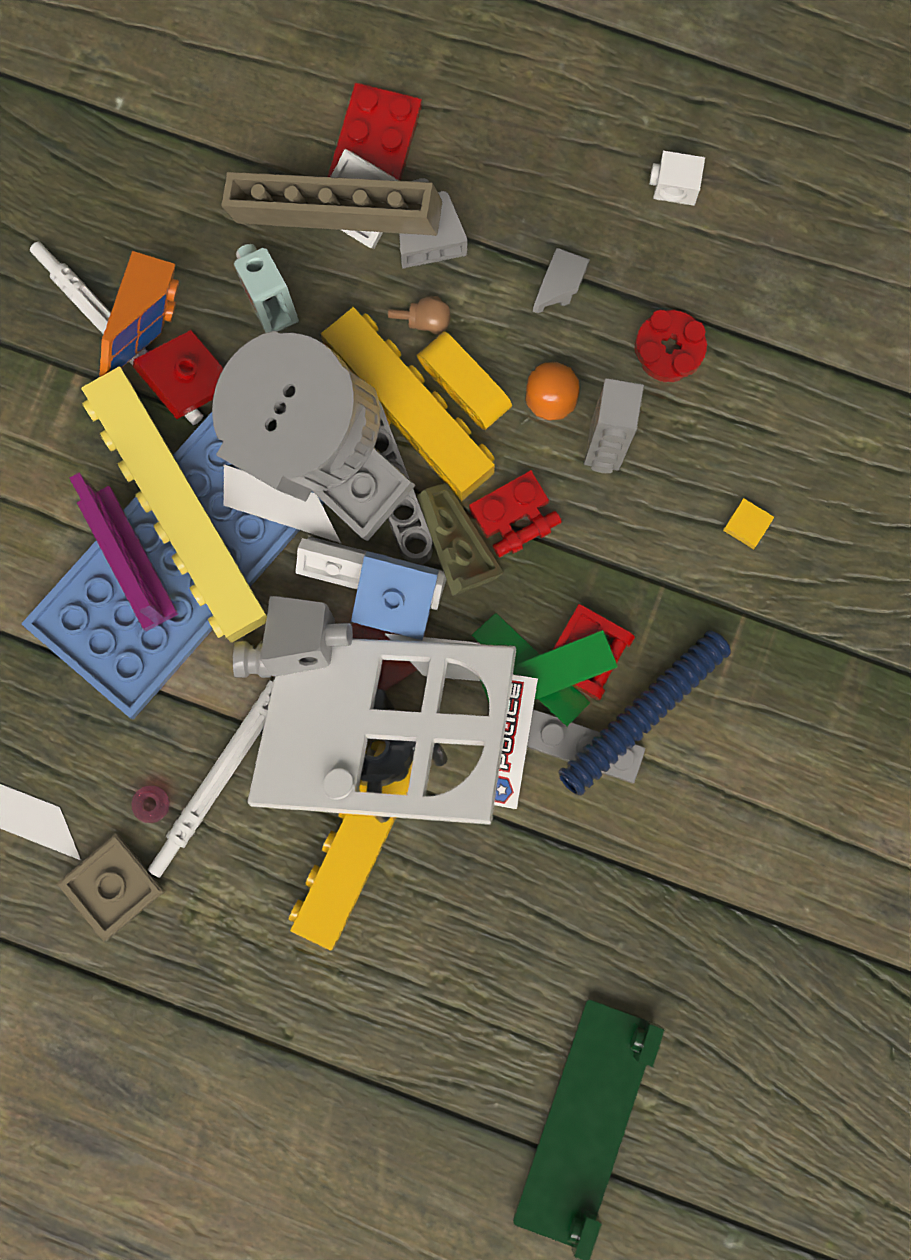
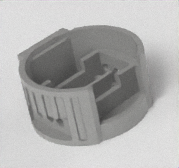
M276 331L262 334L246 343L232 356L217 382L213 397L212 417L216 436L223 443L216 455L272 488L306 502L312 490L317 492L330 490L347 481L364 465L370 456L380 427V405L376 390L350 372L345 362L333 350L314 338L296 333L280 334ZM294 386L295 394L288 398L286 391L289 387ZM285 403L286 408L281 406L280 404ZM277 409L283 412V414L279 415ZM276 420V429L269 431L268 424L270 421Z

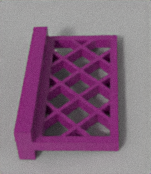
M80 472L71 476L69 479L81 499L77 502V505L143 630L147 632L178 615L177 609L113 489L107 486L97 491Z

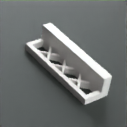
M308 536V539H301L298 547L296 574L358 589L362 564L367 551ZM439 570L431 609L434 610L438 609L447 580L444 571Z

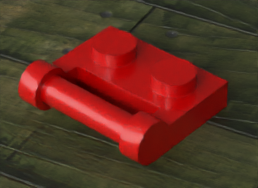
M578 604L553 650L603 630L606 635L613 639L610 649L617 663L625 648L632 645L635 636ZM613 669L594 676L591 680L587 679L572 686L593 699L600 701L605 693L603 687Z

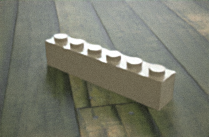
M227 172L221 206L239 224L437 236L443 201L433 183Z

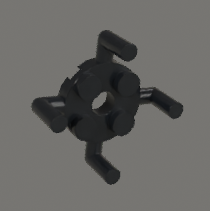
M377 689L373 710L395 711L385 691ZM368 738L359 784L367 786L368 793H382V786L403 780L408 775L409 768L413 762L416 741ZM373 742H385V749L380 755L374 757L367 755L368 747ZM434 743L432 761L436 766H443L447 762V755L440 743ZM374 816L381 823L387 822L390 817Z

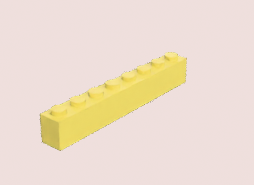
M119 366L83 386L81 389L87 397V400L82 402L84 408L93 422L99 419L105 430L100 432L102 439L111 452L117 449L123 460L117 463L128 482L135 480L141 491L135 494L146 513L152 510L159 522L153 525L164 544L170 541L177 553L171 557L180 573L184 575L188 572L195 584L189 588L200 606L207 604L213 616L208 618V621L218 638L225 635L233 643L264 625L267 619L265 611L121 367Z

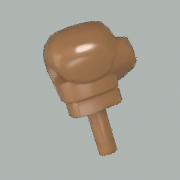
M430 296L422 298L419 303H411L409 311L389 309L388 318L408 320L410 329L429 330L435 335H440L449 325L450 309L441 298Z

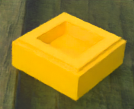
M743 498L723 531L754 549L771 524L774 516Z

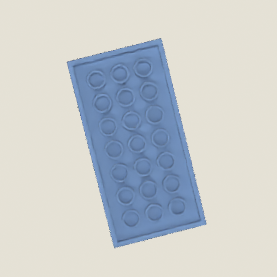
M211 412L173 456L251 587L300 530L223 505L224 465L239 468L216 455L223 441L219 440L216 436ZM137 497L128 504L124 512L179 614L147 632L143 630L100 546L95 541L21 623V625L132 720L135 719L213 630L208 621V618L213 616L207 604L200 606L189 588L195 584L188 572L184 575L180 573L171 557L177 553L170 541L166 544L163 543L153 526L159 522L152 510L148 513L145 512Z

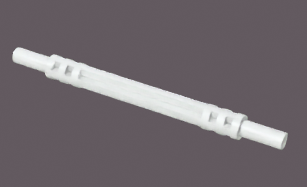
M41 242L34 243L30 248V252L50 272V278L104 334L111 314L108 308L65 263L61 264ZM144 348L129 362L133 365V361L135 358L147 353L148 351ZM198 409L184 415L192 425H196L203 418V414Z
M274 681L268 682L266 688L261 692L258 700L253 704L252 709L187 806L182 810L181 815L176 819L171 830L166 834L168 840L147 869L151 874L160 878L180 847L185 848L188 840L193 836L196 828L201 824L204 816L264 728Z

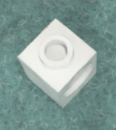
M663 151L660 163H653L649 185H655L653 199L694 206L701 187L705 157Z

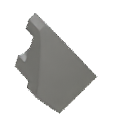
M556 248L532 312H543L544 307L560 303L561 306L570 304L572 294H576L589 264V259Z

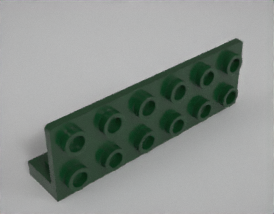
M590 999L585 1002L513 1217V1224L515 1226L571 1246L575 1258L581 1260H590L602 1225L598 1212L646 1065L653 1068L665 1029L659 1024Z

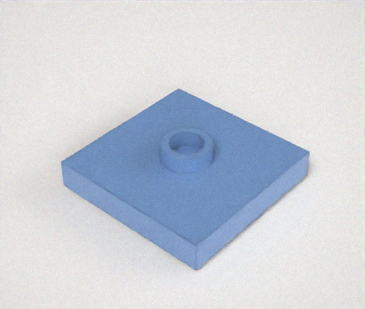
M367 551L362 564L351 622L423 640L439 570Z

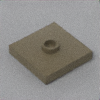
M119 834L112 836L57 883L103 942L108 941L165 892Z

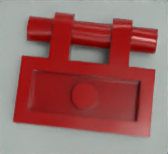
M531 470L469 505V510L486 539L498 532L501 534L503 540L492 545L499 558L509 552L515 554L523 549V544L537 536L540 538L545 537L551 533L553 527L562 523L556 511L544 517L540 514L539 509L549 504V499ZM527 516L531 524L515 533L510 525Z

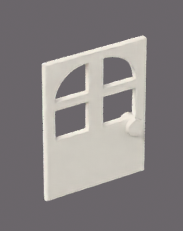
M352 639L350 646H332L331 662L326 668L275 676L248 797L249 805L254 807L492 824L516 647ZM382 660L430 662L421 712L373 710ZM447 663L461 665L471 670L480 678L487 689L489 697V716L439 713ZM368 738L416 741L407 795L360 792L359 783ZM434 743L484 746L481 758L475 769L460 785L440 795L426 796Z

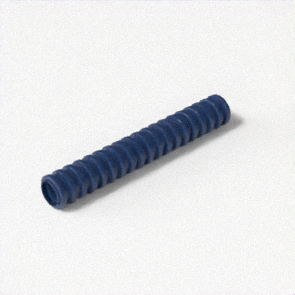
M707 631L704 634V638L698 639L696 645H692L688 649V653L682 654L680 660H676L672 664L673 668L665 670V676L660 675L656 679L657 683L649 685V691L644 690L640 694L641 698L633 700V706L628 705L624 709L625 714L620 713L617 715V721H611L608 724L609 729L604 728L601 730V737L595 736L591 740L592 745H585L583 748L584 753L578 752L575 755V761L569 760L567 762L568 768L562 767L558 771L562 783L572 793L582 796L585 793V787L590 788L594 784L593 779L599 780L602 777V771L607 772L610 769V763L615 764L619 761L618 755L623 757L627 753L626 748L631 749L635 745L634 740L640 741L643 738V733H648L651 730V725L655 726L660 722L659 717L664 718L668 714L667 710H672L676 706L675 702L680 703L684 699L683 695H688L692 691L691 687L696 688L700 684L699 680H704L707 677V673H711L715 669V665H720L723 662V658H727L731 654L727 641L720 634Z

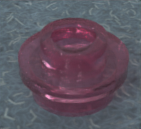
M145 786L135 793L131 806L134 815L140 821L156 823L167 815L170 801L163 789L157 786ZM153 797L156 801V807L148 812L144 808V802L147 798Z

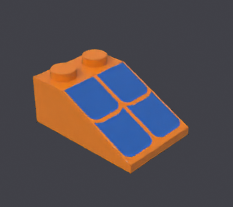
M132 251L102 337L99 377L119 366L122 368L161 334L165 321H172L176 308L175 298L179 287V280L174 279L176 264Z

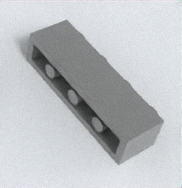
M605 378L590 424L584 465L592 466L591 469L599 473H612L613 470L619 471L637 430L644 385Z

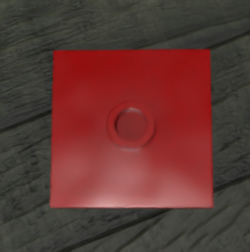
M192 330L135 358L132 365L176 419L213 400L217 382L224 369Z

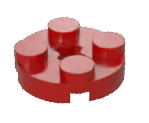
M658 310L654 312L642 324L635 340V354L643 365L642 369L650 377L662 382H676L690 374L692 375L698 370L706 355L707 340L705 337V327L701 322L696 321L692 316L681 311ZM674 339L676 344L680 346V350L674 349L672 354L665 352L666 346L661 344V342Z

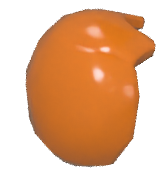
M551 362L538 365L534 371H531L528 377L526 387L527 406L536 416L549 421L565 418L576 408L580 392L579 379L571 367L561 363Z

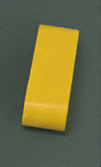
M442 332L417 354V358L423 368L481 429L486 430L512 407V403L505 392L447 332Z

